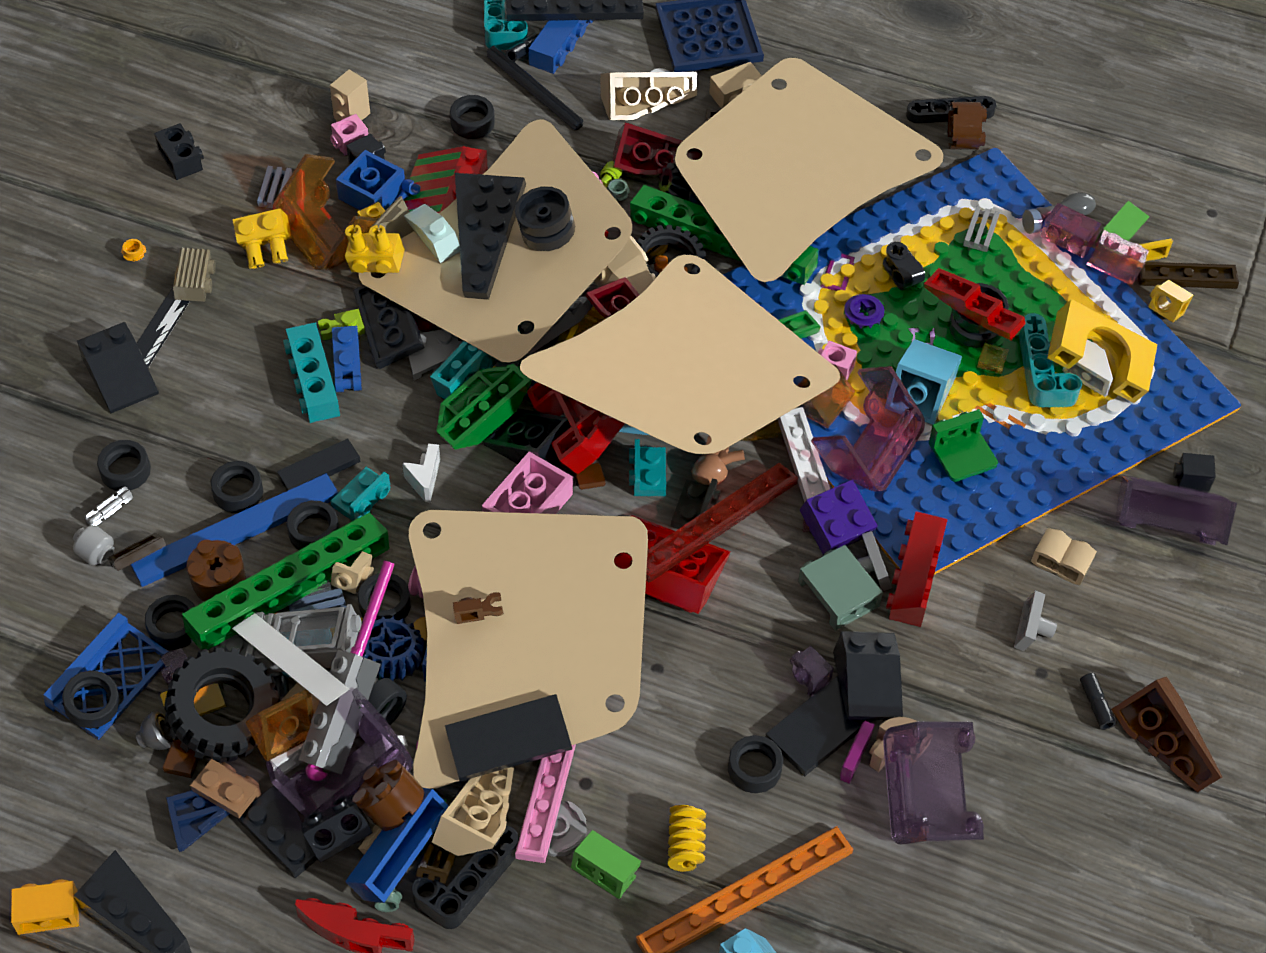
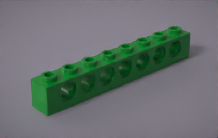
M643 185L630 202V219L650 228L653 227L654 229L659 225H662L664 230L666 225H672V230H675L676 226L681 227L682 233L686 230L691 232L690 238L695 235L698 238L697 244L702 243L703 248L742 262L705 207ZM809 246L781 277L805 285L817 268L819 249Z
M370 512L355 519L318 541L310 543L307 547L294 554L286 556L283 560L268 568H264L259 573L240 581L235 586L216 594L211 599L192 607L182 614L185 632L200 650L213 648L238 634L232 628L254 613L274 614L330 583L333 565L336 562L351 567L362 551L371 554L373 559L390 550L388 530Z

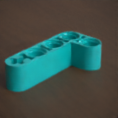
M484 0L485 45L488 48L496 46L500 50H508L528 37V25L525 21H507L505 19V0Z
M1027 314L1025 316V325L1020 329L1019 342L1029 400L1037 407H1071L1078 400L1082 381L1077 375L1072 373H1055L1053 361L1047 358L1050 343L1046 321L1039 314Z

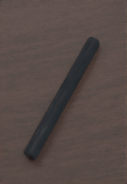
M492 46L487 49V57L571 128L574 130L582 128L583 119L518 64L508 61L506 55L499 48Z

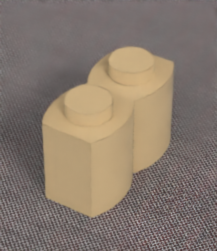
M1047 528L1033 554L1031 562L1045 571L1056 573L1066 581L1081 585L1097 551L1084 541L1072 540L1061 530Z

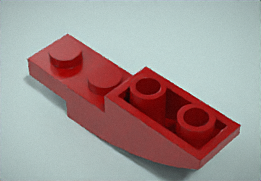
M315 898L296 899L295 907L298 917L310 929L335 945L355 953H381L383 947L413 951L415 942L413 928H409L405 924H380L378 921L370 918H364L360 921L358 920L356 908H352L351 905L339 902L332 905L325 904Z

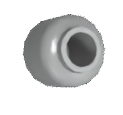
M90 525L86 528L82 527L73 536L74 553L90 565L106 563L108 561L107 558L113 555L115 551L113 538L96 525Z

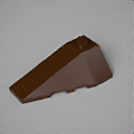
M1167 676L1155 680L1111 709L1130 737L1134 740L1137 739L1149 749L1148 752L1154 757L1157 756L1170 767L1172 772L1196 792L1203 790L1222 778L1183 700Z

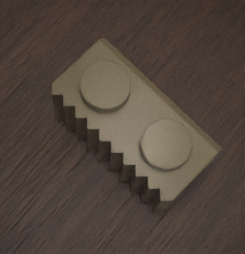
M180 248L173 284L175 300L205 302L206 294H211L212 279H210V274L215 273V259H211L210 250Z

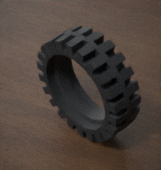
M662 225L657 226L655 230L652 227L648 229L647 233L644 232L637 241L645 253L654 246L669 244L680 249L686 255L697 256L706 261V253L702 251V243L697 244L698 238L695 235L690 238L691 232L686 230L682 233V228L676 226L675 230H672V225H666L665 230ZM646 262L650 273L655 274V277H657L659 274ZM692 264L689 274H698L700 268Z

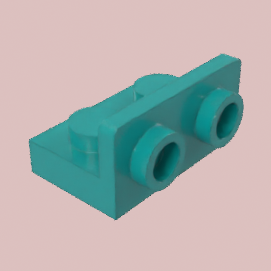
M635 439L634 448H629V464H634V470H629V486H634V496H666V447H640V439Z
M365 467L331 500V506L352 521L366 515L378 500L384 499L391 489L389 474L383 472L381 475H378L368 467Z

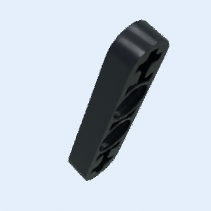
M989 96L915 100L908 104L906 117L912 123L948 122V112L954 109L950 106V102H980L983 108L986 107V119H989L995 114L996 101ZM935 108H942V109H944L946 112H944V113H938V112H936L934 109H935Z

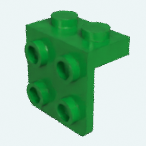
M980 409L972 412H963L957 417L948 420L943 419L932 425L928 443L948 477L953 482L997 467L998 460L980 433L984 420Z

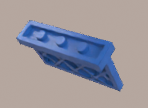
M118 613L43 694L45 706L53 712L57 710L68 718L65 714L62 695L65 685L73 676L89 670L103 672L106 675L121 674L123 686H117L118 693L123 692L124 700L118 706L117 713L112 720L98 729L80 727L99 740L172 658V654L130 625L128 619ZM128 634H131L138 639L139 647L122 649L121 642ZM156 652L162 658L156 664L144 665L143 653ZM140 653L141 665L124 667L123 655ZM120 656L121 668L103 670V661L107 657ZM142 671V680L138 684H125L124 673ZM83 687L81 691H77L74 695V698L82 697L83 709L79 711L83 713L99 712L107 705V692L103 688L85 690ZM103 694L104 707L86 709L85 696Z

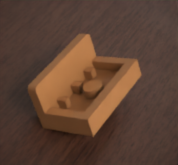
M213 759L209 761L190 785L193 792L237 818L242 816L253 800L255 801L261 796L259 784L250 776L243 777L237 774L235 769L228 763L222 762L220 764Z

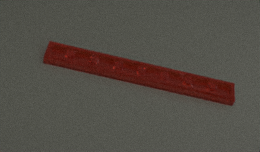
M778 463L647 550L646 581L650 583L796 485L799 477L781 463Z

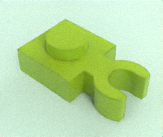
M359 309L334 314L335 320L321 319L318 321L319 330L327 329L321 331L322 340L332 338L333 327L357 326L358 335L365 334Z

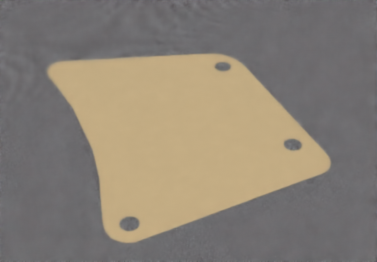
M787 58L773 66L683 140L677 148L675 162L682 176L751 275L759 281L768 282L774 281L783 275L789 266L818 237L857 207L895 186L939 167L943 162V152L939 146L802 59ZM775 79H783L786 81L787 86L782 90H777L772 87L771 83ZM692 148L699 149L702 152V157L698 160H691L686 155L687 151ZM925 149L931 153V158L928 161H921L916 158L915 153L918 150Z
M536 120L525 126L483 175L524 177L526 187L523 194L541 186L554 187L563 191L567 195L576 226L574 235L567 244L552 251L531 249L524 243L517 218H515L489 300L465 298L463 294L460 252L440 263L417 233L413 231L401 239L405 251L399 273H386L381 278L372 277L371 272L359 273V279L362 284L501 362H514L524 357L625 247L632 233V222L625 210L556 128L546 120ZM456 199L439 214L444 217L455 231L459 242ZM617 227L620 229L621 235L617 239L609 240L604 236L605 231L608 228ZM531 321L534 324V330L529 334L519 333L517 329L521 322Z
M681 255L674 258L649 287L622 310L576 337L529 355L522 360L520 370L528 378L672 446L695 454L716 453L728 448L838 383L840 379V373L834 365L708 262L693 255ZM688 263L695 264L700 268V272L698 274H689L684 270V265ZM797 376H803L810 381V386L800 388L794 384L793 379ZM703 432L708 434L712 441L708 445H701L694 440V435Z
M428 510L414 518L409 527V541L423 592L427 624L426 696L419 741L413 763L414 778L420 783L421 787L433 789L460 781L445 725L554 694H557L572 745L616 731L629 721L637 709L640 697L648 550L647 529L639 519L630 516ZM430 522H435L441 527V534L433 539L427 538L423 534L424 526ZM622 552L630 554L633 560L632 565L627 569L616 567L614 558L617 554ZM493 592L501 594L502 601L494 602L492 606H502L503 615L484 616L485 620L456 624L453 602H458L466 597L481 598L482 602ZM616 694L623 697L625 702L624 708L619 712L609 711L605 704L609 696Z

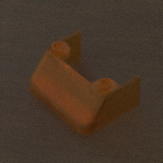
M305 154L274 201L272 210L281 209L287 214L292 241L312 267L316 270H329L347 261L345 254L349 243L345 230L343 232L324 208L329 199L330 191L323 179L335 160L331 157ZM354 216L348 226L354 225L355 228V225H359L362 233H369L371 226L379 218Z

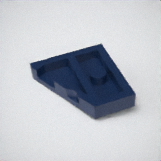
M193 791L166 797L179 852L187 849L230 814Z

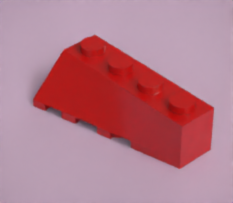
M917 511L915 512L914 520L908 519L904 534L909 536L908 544L901 545L898 558L903 560L902 568L895 569L892 584L897 585L895 594L889 593L886 609L891 610L890 620L921 627L948 519Z

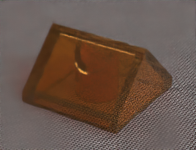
M836 364L833 365L840 373L838 383L797 407H803L806 417L826 428L830 427L855 394L854 389ZM804 377L797 386L807 388L810 386V381Z
M305 689L257 713L245 722L266 761L305 742L314 715L311 693Z

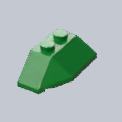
M514 364L507 365V367L478 370L441 403L437 434L454 450L479 445L517 411L532 383L531 379L524 375Z

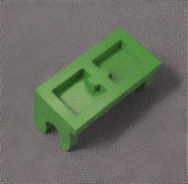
M1127 201L1103 228L1095 243L1100 244L1115 254L1118 249L1111 242L1123 248L1148 220L1149 216L1130 201Z
M592 830L575 849L571 868L620 899L637 875L634 873L640 867L641 861Z

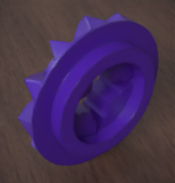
M855 295L846 302L844 307L845 318L850 320L851 325L858 324L860 329L863 326H868L871 329L874 324L879 325L884 317L883 304L871 295ZM860 307L865 312H868V316H864L863 313H860Z

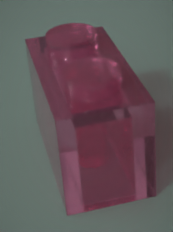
M1057 203L1045 219L1040 237L1084 258L1097 240L1101 223Z
M1103 230L1092 250L1087 265L1133 285L1145 264L1149 250L1137 243L1129 242L1115 233Z

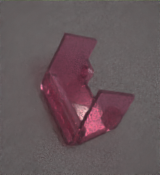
M891 366L859 369L857 372L870 391L863 404L864 411L870 422L853 447L845 435L813 437L811 440L833 473L848 480H853L856 484L870 491H884L888 487L925 428L923 414Z

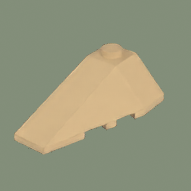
M697 72L600 74L601 99L609 120H634L645 114L697 96Z
M631 236L625 247L597 276L594 282L598 287H602L626 277L637 292L641 294L656 277L648 269L646 262L649 260L646 253Z
M510 767L471 778L441 816L432 843L457 856L492 849L506 828V814L509 808L508 799L514 768Z

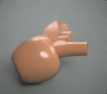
M710 436L707 438L706 445L712 441ZM728 447L716 453L703 454L692 467L693 479L698 483L710 486L711 480L714 478L718 480L717 485L721 484L728 474L725 465L745 460L744 451L729 452Z

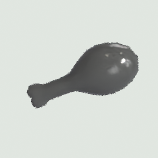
M1078 192L1067 196L1059 204L1038 207L1036 209L1040 212L1042 220L1059 213L1079 217L1091 213L1096 207V202L1092 195Z

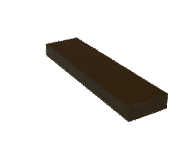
M1138 261L1137 264L1139 286L1162 285L1167 280L1180 287L1237 289L1239 285L1236 265Z

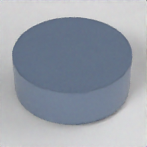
M1035 208L1025 210L1022 215V224L1028 234L1038 233L1042 228L1041 214Z

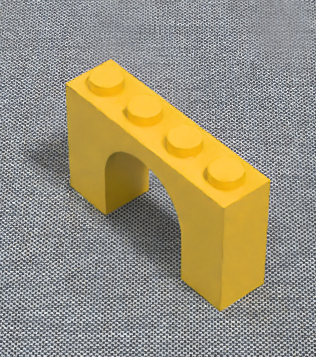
M1072 299L1057 312L1047 356L1048 359L1070 369L1083 358L1087 339H1092L1103 344L1115 359L1117 371L1113 393L1135 403L1149 392L1157 349L1156 343Z

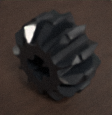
M668 163L666 167H663L662 174L659 176L658 190L684 200L688 199L689 192L692 191L691 187L682 176L676 163Z

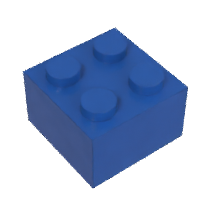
M364 150L336 178L338 199L358 210L379 202L386 211L402 192L401 184L405 180L404 169Z

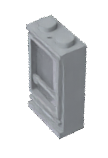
M347 604L345 608L337 607L277 614L271 613L264 615L263 612L256 613L323 668H331L338 650L351 651L362 625L360 616L356 614L351 604ZM248 643L245 657L247 653L255 656L254 662L257 665L263 662L268 668L267 673L284 672L258 649Z

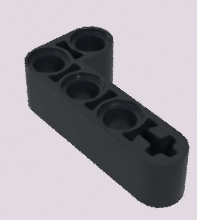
M506 826L504 833L494 847L476 852L447 887L437 879H434V881L429 880L428 875H424L422 878L418 877L412 885L415 907L445 929H454L460 926L516 859L515 852L519 841L517 831L510 826ZM484 863H491L494 865L490 869H483L480 867ZM466 885H473L476 887L474 890L469 892L462 890V888ZM423 891L433 892L429 897L420 896V893ZM448 907L457 909L453 914L443 913V910Z

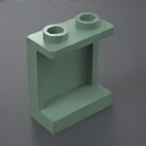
M845 545L838 549H830L823 557L815 561L810 560L800 568L799 584L801 586L807 584L831 614L829 624L835 631L880 607L882 590Z

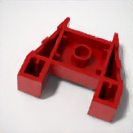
M539 382L527 391L534 408L540 413L557 416L565 413L571 428L551 444L559 461L577 474L600 457L625 424Z

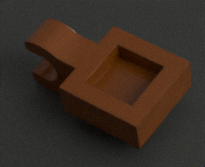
M493 592L482 602L481 598L475 599L472 597H466L458 602H453L456 624L485 620L484 616L503 615L502 606H492V603L502 601L501 594Z

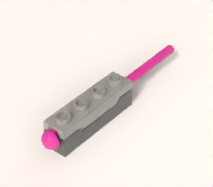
M383 562L355 645L351 648L350 652L338 650L332 662L330 674L350 690L327 706L319 701L316 712L312 717V723L306 740L302 745V751L298 760L308 763L306 775L313 781H321L327 776L328 773L323 772V769L342 775L381 665L364 658L363 654L392 574L394 563Z

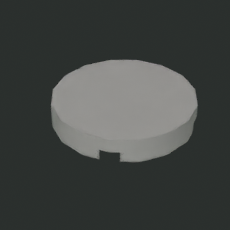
M561 801L547 853L549 856L559 857L573 853L586 837V818L582 810L572 802Z

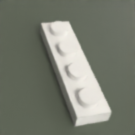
M803 407L795 408L777 420L805 502L811 497L830 490L804 409Z

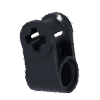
M891 242L886 248L887 256L884 258L882 266L892 278L896 287L904 290L925 280L924 268L914 258L907 246L901 242Z

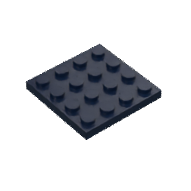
M677 0L656 3V14L674 72L733 66L748 62H763L764 54L746 0Z

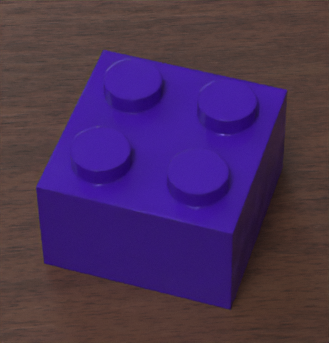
M853 480L807 499L800 508V512L823 556L830 549H838L843 545L847 547L863 540L862 534L870 531L874 532L878 527Z

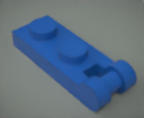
M333 327L332 339L336 393L344 392V389L362 391L358 327ZM343 376H353V378L343 379Z

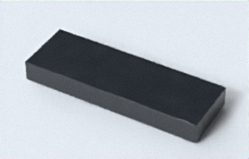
M347 438L277 471V474L288 491L326 473L330 477L361 461L357 451Z

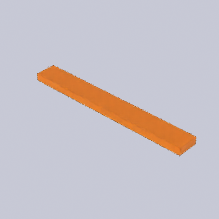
M836 826L636 936V942L643 953H675L851 855L853 848Z

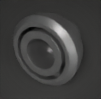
M153 711L143 720L140 731L136 732V740L141 747L148 746L156 750H164L171 747L174 739L170 735L171 727L166 726L165 715L161 712Z

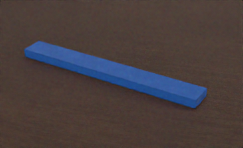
M326 473L175 541L131 564V568L141 586L144 587L186 568L188 557L202 540H221L236 545L287 522L289 513L300 503L310 500L328 503L338 494V491Z

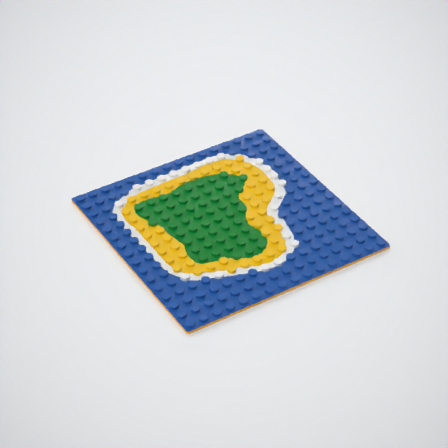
M992 148L840 220L810 245L819 249L818 264L805 285L790 281L781 276L774 281L762 282L754 278L745 265L723 274V276L777 320L807 310L821 328L819 333L802 338V340L816 352L820 348L824 349L828 341L857 351L854 369L845 385L838 382L797 408L803 407L828 483L834 488L850 480L855 482L878 525L873 532L876 543L898 569H901L903 560L898 559L901 545H907L909 536L904 535L908 519L914 520L916 511L948 519L935 575L1237 412L1241 406V403L1060 213L1043 219L1042 228L1038 233L1028 234L1024 230L1022 215L1025 210L1052 206V204L998 148ZM976 206L981 207V211H985L987 208L993 214L995 211L1000 212L987 252L963 246ZM978 217L970 240L971 242L975 241L982 221L981 217ZM987 219L979 244L984 245L992 220ZM891 242H901L907 246L914 258L924 268L925 280L904 290L896 287L894 281L882 266L883 260L887 256L886 248ZM841 253L855 257L854 266L849 264L850 259L842 258ZM829 261H834L831 273L825 274ZM940 268L974 283L992 285L1006 296L1009 311L1024 317L1027 314L1036 313L1045 319L1049 343H1051L1057 312L1072 299L1157 344L1149 392L1135 403L1113 393L1117 371L1115 359L1103 344L1088 339L1106 352L1113 377L1107 396H1102L1082 383L1075 405L1071 407H1037L1029 400L1019 342L1020 331L1011 340L1001 337L995 344L989 347L973 348L965 346L958 342L950 333L948 324L952 307L924 288V283ZM844 277L849 278L845 290L834 291L820 287L821 284L825 287L832 285L841 287ZM866 294L877 298L884 306V317L881 319L880 324H874L871 329L868 326H863L860 329L858 324L851 325L850 320L845 318L844 311L845 304L851 297ZM860 307V313H863L864 316H868V312H865ZM909 328H918L920 332H915V339L924 343H931L930 332L934 328L935 339L933 340V346L962 356L956 378L936 422L957 417L963 412L975 411L978 405L993 414L995 420L999 422L1005 421L1011 425L1010 429L983 414L984 420L980 433L998 460L995 469L957 482L951 481L928 443L932 424L885 408L898 363L913 339V334L909 331ZM1053 361L1055 373H1065L1062 371L1063 366ZM797 376L793 379L794 384L800 388L810 386V381L803 376ZM992 403L997 407L993 410L984 404ZM1009 414L1026 424V426L1023 427L1009 420Z

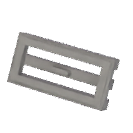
M976 206L963 246L987 252L1000 212L995 211L993 214L990 213V209L986 208L985 211H981V207ZM978 217H981L982 221L975 241L971 242L970 240ZM987 219L992 220L984 245L979 244Z

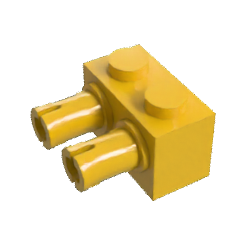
M275 209L233 219L236 240L242 248L246 249L249 269H256L257 265H259V268L265 266L260 246L270 244L273 263H281V260L283 262L288 261L284 240L292 239L288 216L283 210Z
M354 225L346 228L345 234L349 243L345 258L351 272L399 273L405 251L399 233H386L385 227L382 225L379 228L378 225L372 226L369 233H362L359 225H355V228Z

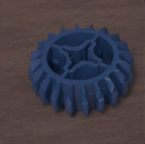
M382 615L379 620L374 622L363 657L381 664L376 676L379 680L389 678L393 681L394 678H398L403 681L405 675L412 676L415 670H419L425 653L424 638L421 637L420 630L415 629L413 623L406 624L404 618L398 621L395 620L394 615L391 619H385Z

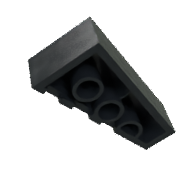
M116 850L75 893L74 897L82 912L139 953H192L187 938Z

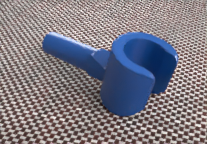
M410 179L404 180L401 184L402 192L399 196H402L404 200L409 194L417 195L421 189L420 185L413 184L414 181Z

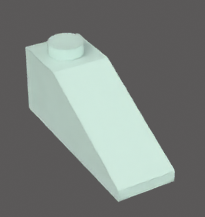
M423 204L404 215L406 221L440 263L460 252V245L455 231L443 216L428 205Z

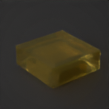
M984 343L977 367L1002 374L1009 350Z

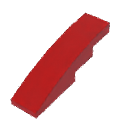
M938 268L924 283V288L968 319L1004 338L1011 340L1025 325L1024 316L1003 308L1002 301L982 293L979 284Z

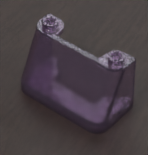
M912 722L890 727L886 730L883 746L892 838L897 844L984 840V824L980 815L977 812L967 811L963 777L961 754L969 752L975 743L973 722Z

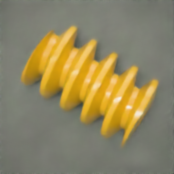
M675 805L670 807L669 810L671 813L669 823L671 825L669 826L670 837L668 844L670 847L668 848V856L670 858L668 859V866L680 872L692 871L696 868V864H701L705 861V856L701 852L705 851V844L702 841L705 840L706 834L702 831L706 828V823L701 820L706 818V812L689 805Z

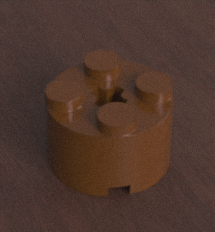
M950 102V106L954 109L948 112L947 133L948 137H952L953 143H948L949 149L978 150L980 146H985L986 135L985 132H982V122H986V108H983L980 102Z
M202 540L188 557L187 571L192 588L204 602L216 594L235 586L240 581L246 580L240 550L229 542Z
M394 759L379 768L376 766L369 768L363 775V784L352 800L375 825L383 831H389L402 825L405 822L402 817L408 812L413 815L423 801L425 792L420 783L398 760Z

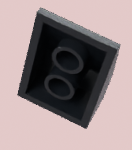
M126 322L77 340L82 360L110 413L159 394Z
M517 409L512 416L483 440V444L516 464L528 452H531L558 468L562 462L559 461L551 443L571 428L567 417Z
M841 631L833 650V656L847 719L889 720L895 717H903L901 663L895 633Z

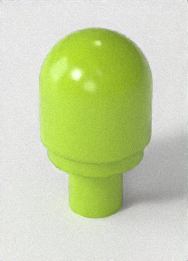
M613 161L606 163L600 172V179L605 188L608 187L612 180L619 179L622 171L613 168Z

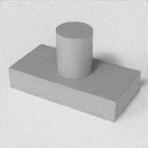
M870 531L862 534L868 556L859 558L857 561L867 573L875 572L882 591L891 589L889 576L873 532Z
M1035 590L1024 602L1014 648L1025 651L1035 641L1037 633L1048 638H1052L1055 634L1057 623L1041 617L1045 594Z

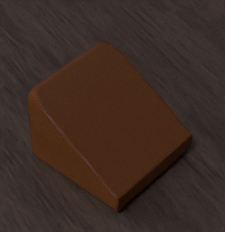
M592 463L579 474L575 473L576 485L581 490L606 485L599 463Z

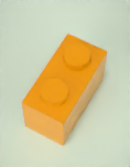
M60 879L53 881L51 884H25L21 888L12 889L11 923L17 934L78 927L79 906L74 897L78 890L74 881Z

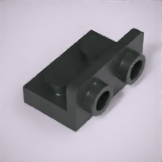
M712 478L710 486L686 479L671 520V527L702 535L704 526L709 527L712 520V504L717 505L721 490L717 489V479Z

